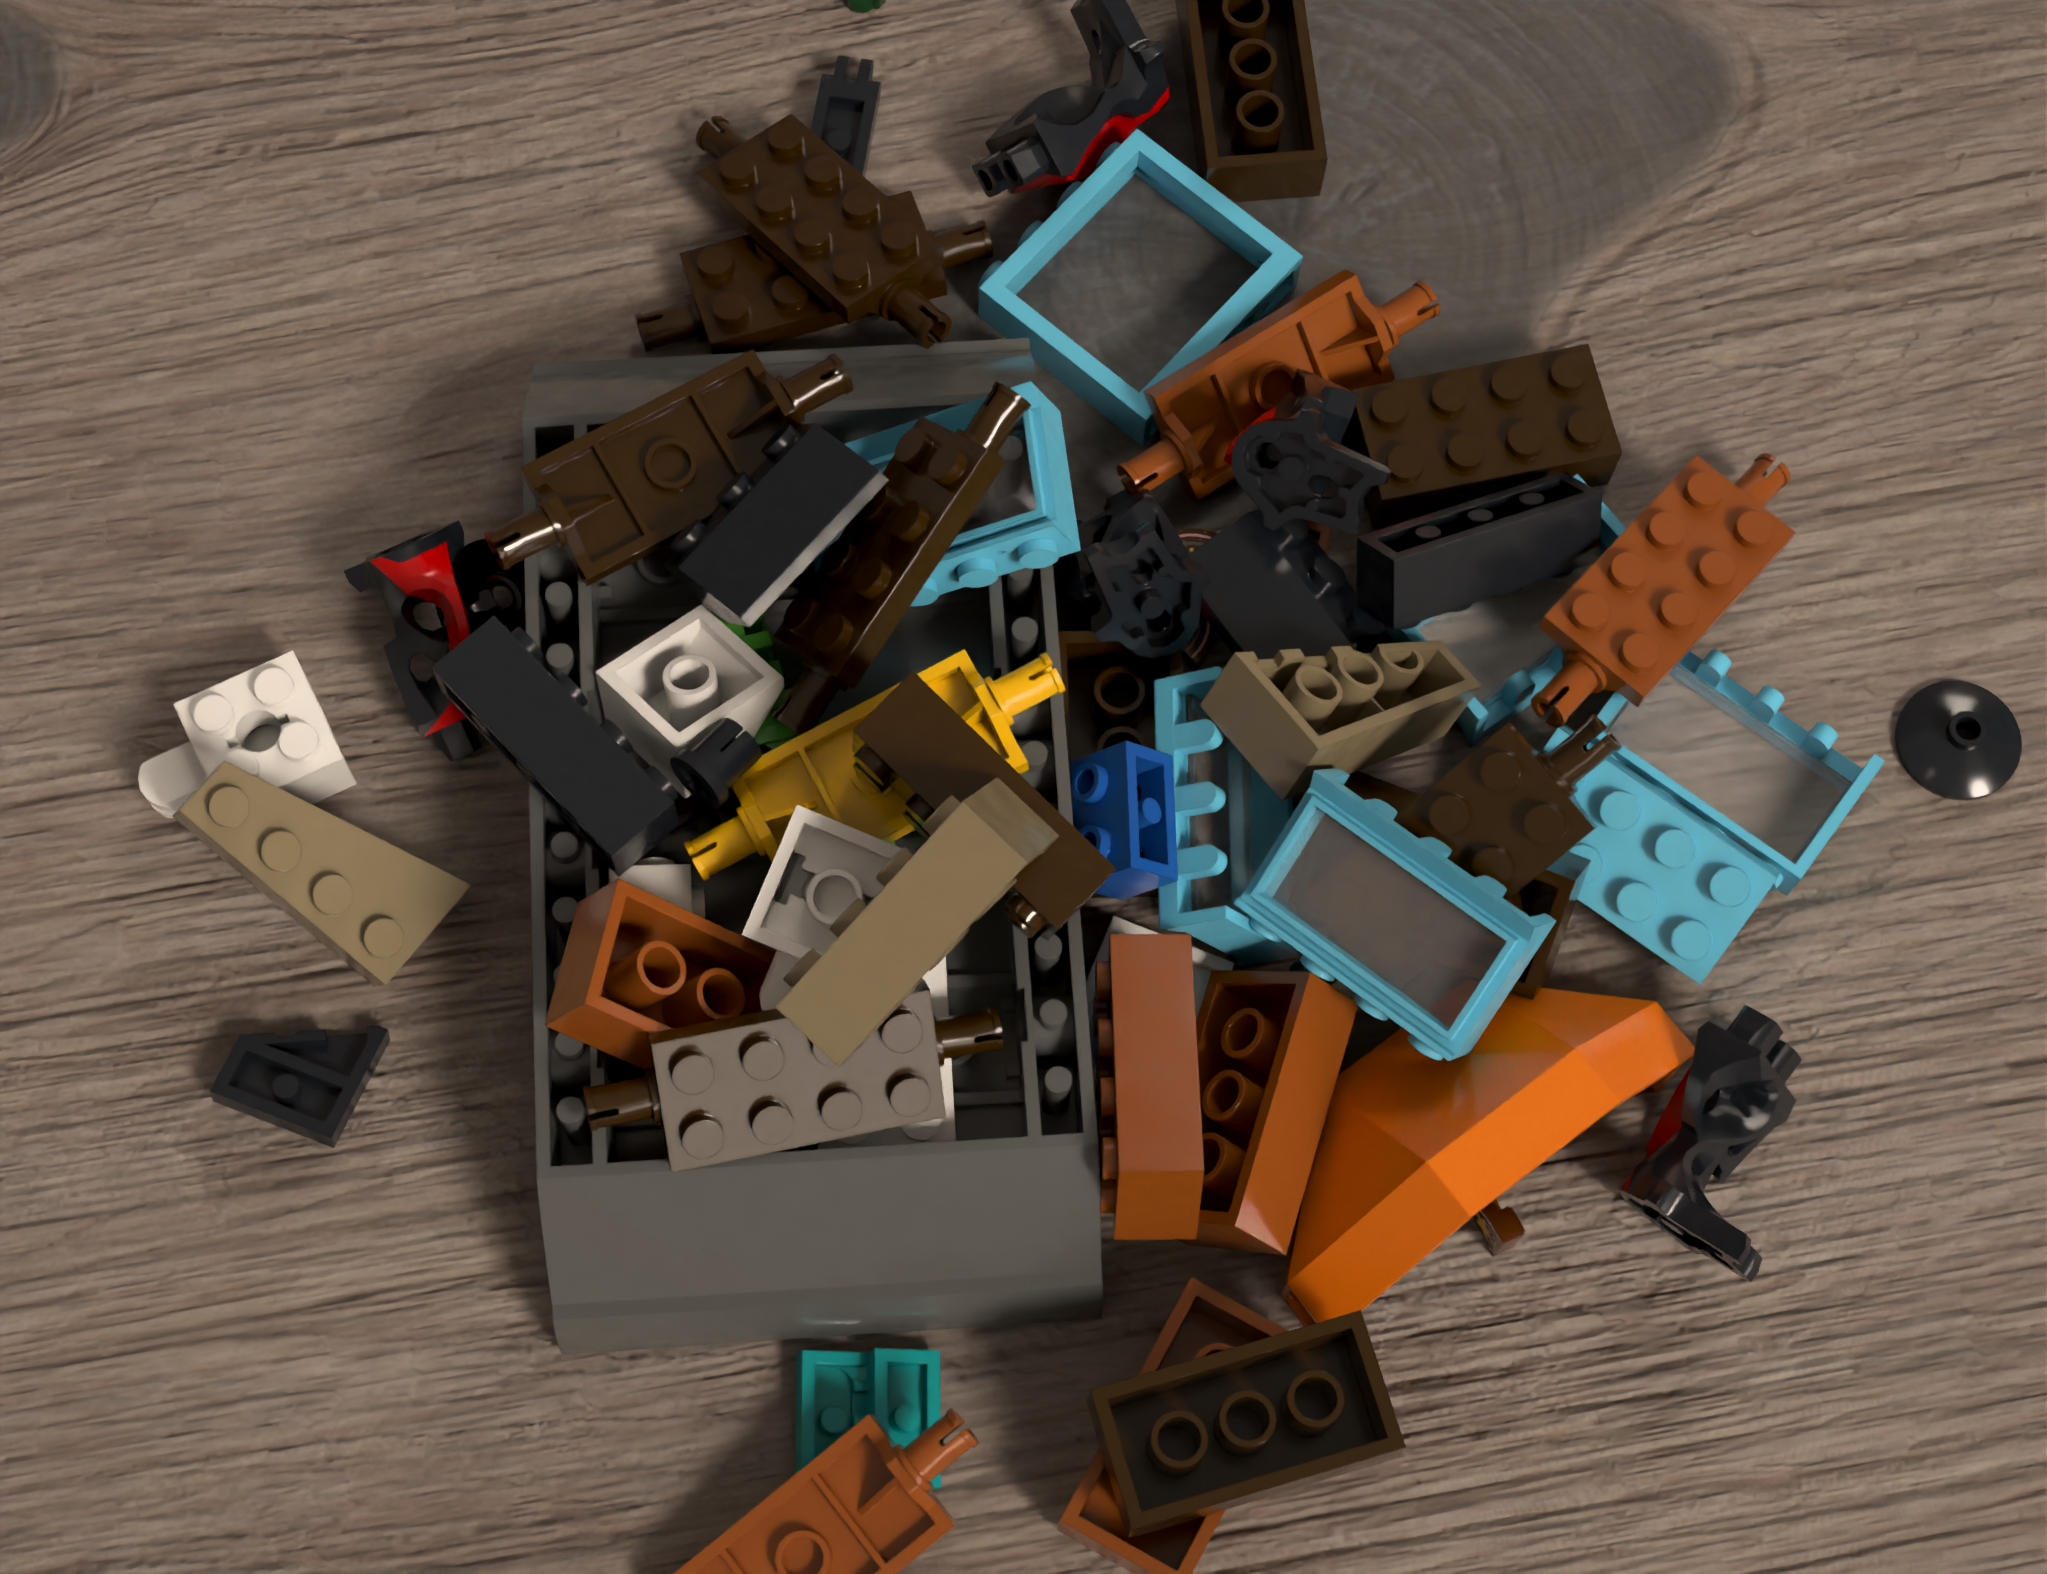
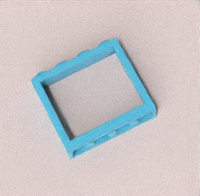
M1136 129L1122 144L1114 142L1103 152L1096 164V170L1083 183L1075 181L1065 190L1058 201L1057 210L1044 223L1037 220L1026 229L1018 242L1017 250L1004 263L998 260L989 266L978 283V316L1006 339L1029 338L1030 351L1036 363L1143 447L1159 430L1143 391L1268 316L1297 285L1303 255L1139 129ZM1134 174L1258 268L1140 393L1016 296Z

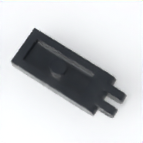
M838 55L834 75L822 74L811 131L865 177L880 102L881 82L872 81L874 60L861 58L857 78L849 77L851 57Z

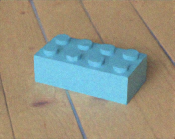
M1566 725L1558 727L1543 749L1550 753L1575 731ZM1590 742L1587 748L1590 749L1594 744ZM1609 756L1576 783L1578 791L1574 795L1577 801L1598 826L1569 850L1571 853L1591 860L1577 899L1701 985L1778 879L1780 872L1612 756Z

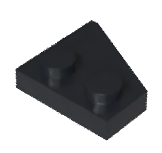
M368 1026L366 1034L327 1036L326 1029L298 1031L290 1036H278L274 1033L240 1035L210 1089L213 1102L334 1148L390 1042L388 1029L381 1026Z

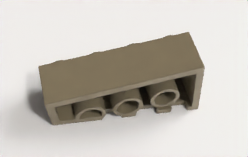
M1441 640L1377 644L1372 653H1361L1353 650L1351 646L1330 647L1325 656L1308 657L1304 656L1301 649L1279 650L1273 659H1258L1254 651L1235 652L1200 706L1257 771L1262 781L1283 801L1306 792L1310 787L1314 770L1341 768L1346 773L1351 774L1445 736L1481 688V685Z
M227 761L219 764L173 814L177 821L373 986L386 985L471 887V884Z
M998 777L961 803L953 795L947 798L923 824L922 827L931 836L919 850L913 854L906 847L902 848L875 877L884 886L877 896L868 905L860 898H857L830 926L829 930L837 939L821 956L812 948L783 978L792 989L775 1008L837 1067L854 1054L917 988L928 970L931 971L966 936L970 930L968 927L975 920L978 921L1016 883L1017 879L1015 876L1040 854L1042 855L1059 837L1044 820Z

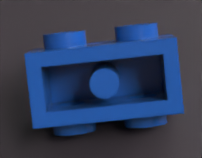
M1123 741L1070 762L1073 826L1117 868L1095 893L1124 900L1178 881L1172 755L1129 741Z

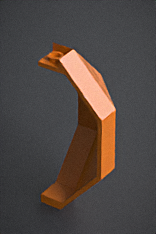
M1466 979L1426 1010L1451 1027L1480 981ZM1541 988L1533 1000L1510 991L1471 1052L1451 1061L1446 1060L1444 1057L1442 1060H1435L1422 1054L1409 1043L1407 1037L1410 1033L1402 1027L1337 1077L1291 1236L1280 1296L1304 1327L1364 1310L1469 1219L1609 1111L1650 1085L1655 1091L1664 1086L1681 1066L1694 1057V1045L1657 1001Z

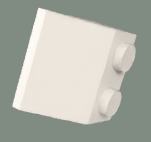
M702 604L595 672L605 719L612 721L627 737L633 750L650 766L656 767L685 799L692 794L675 775L670 759L683 748L691 750L724 718H730L743 727V730L736 736V739L745 730L754 738L785 686L783 676Z

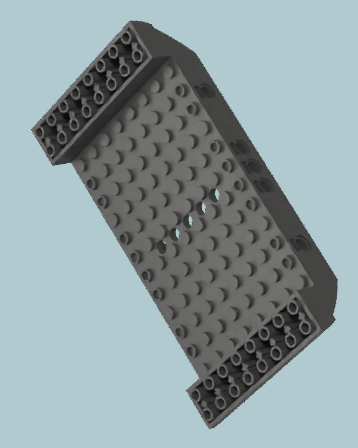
M1029 338L935 343L929 349L922 347L920 344L755 352L769 374L775 378L781 375L785 379L816 365L833 353L841 359L843 364L837 369L839 372L847 369L852 380L853 391L847 395L843 394L804 414L805 421L801 424L816 423L843 444L919 419L920 416L925 417L987 396L992 391V386L996 381L1009 388L1031 381L1039 389L1035 365L1030 351ZM744 353L532 364V378L528 385L522 412V466ZM1024 424L1014 427L1008 436V442L1003 444L997 454L1006 463L958 534L1036 509ZM523 478V514L537 507L535 504L536 499ZM556 543L524 559L526 633L534 640L544 655V658L539 662L554 678L563 672L574 681L588 700V704L583 708L598 724L605 720L595 672L702 604L664 566L676 554L670 548L671 543L587 587L564 547L560 548ZM814 560L766 610L767 615L764 618L773 642L770 650L773 653L774 660H780L785 685L784 690L793 688L805 670L806 666L801 663L805 657L773 636L783 622L787 607L795 598L802 594L814 576ZM1053 565L1040 569L1024 568L999 576L997 581L991 585L980 588L964 587L939 595L938 599L931 604L918 607L910 606L855 689L850 686L846 692L839 689L815 727L899 684L912 671L918 674L963 649L966 650L977 672L983 679L990 676L995 681L1035 660L1044 652L1048 654L1053 662L1052 669L1056 668L1062 679ZM1062 692L1013 716L1014 724L1009 727L1029 765V770L1020 775L1073 825ZM635 750L628 754L644 771L650 767ZM529 784L536 1179L552 1302V1321L558 1346L562 1354L1101 1319L1103 1281L1099 1148L1080 909L1049 941L1039 932L1030 939L1019 931L1002 913L1001 909L1005 906L1006 900L1001 897L978 921L975 920L968 927L970 930L966 936L946 955L949 1016L986 1009L987 1006L994 1005L998 1011L1002 1026V1033H997V1035L1002 1036L1004 1042L1002 1050L995 1051L993 1049L951 1058L956 1141L818 1149L817 1143L671 1173L661 1123L654 1124L653 1118L598 1128V1131L593 1132L589 1128L582 1086L590 1085L591 1087L645 1076L644 1069L544 1026L577 904L608 884L609 867ZM691 795L688 797L691 801L688 811L678 818L680 825L639 860L650 857H663L673 860L675 864H690L691 887H704L705 919L743 936V930L772 862L767 854L761 857L757 851L710 876V879L703 881L683 842L689 839L691 841L736 816L726 814L720 807L718 809L710 808ZM914 830L895 840V845L900 848L906 847L915 854L927 839L917 830ZM745 937V938H747V939H749V940H751V941H753V942H755V943H758V944H760V945H762V946H764V947H766V948H768V949H770V950H773V951H775V952L777 951V950L774 949V948H771V947H769V946H767V945H764V944H762V943H760V942H757V941L752 940V939H750V938H748V937Z

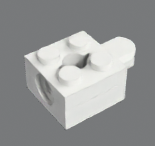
M293 650L174 703L173 705L190 741L148 759L140 766L138 775L140 791L154 810L166 818H174L173 814L223 761H227L310 804L317 803L357 784L313 688Z
M796 805L742 933L745 937L777 950L760 989V1004L763 1011L776 1009L775 1006L792 989L783 978L808 951L813 948L822 956L836 941L837 937L829 930L835 920L857 898H860L868 905L884 888L875 877L902 848L800 805Z

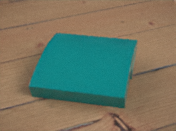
M874 1348L869 1352L801 1350L796 1354L795 1474L868 1414L875 1416L896 1445L900 1443L904 1447L941 1418L940 1350ZM941 1473L931 1480L933 1484L931 1490L941 1488Z

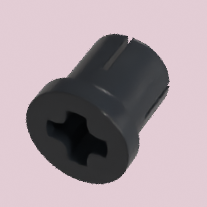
M724 718L691 750L683 748L670 759L672 770L684 787L699 801L713 809H718L729 799L728 789L762 756L757 742L746 730L736 739V736L743 730V727L730 718Z

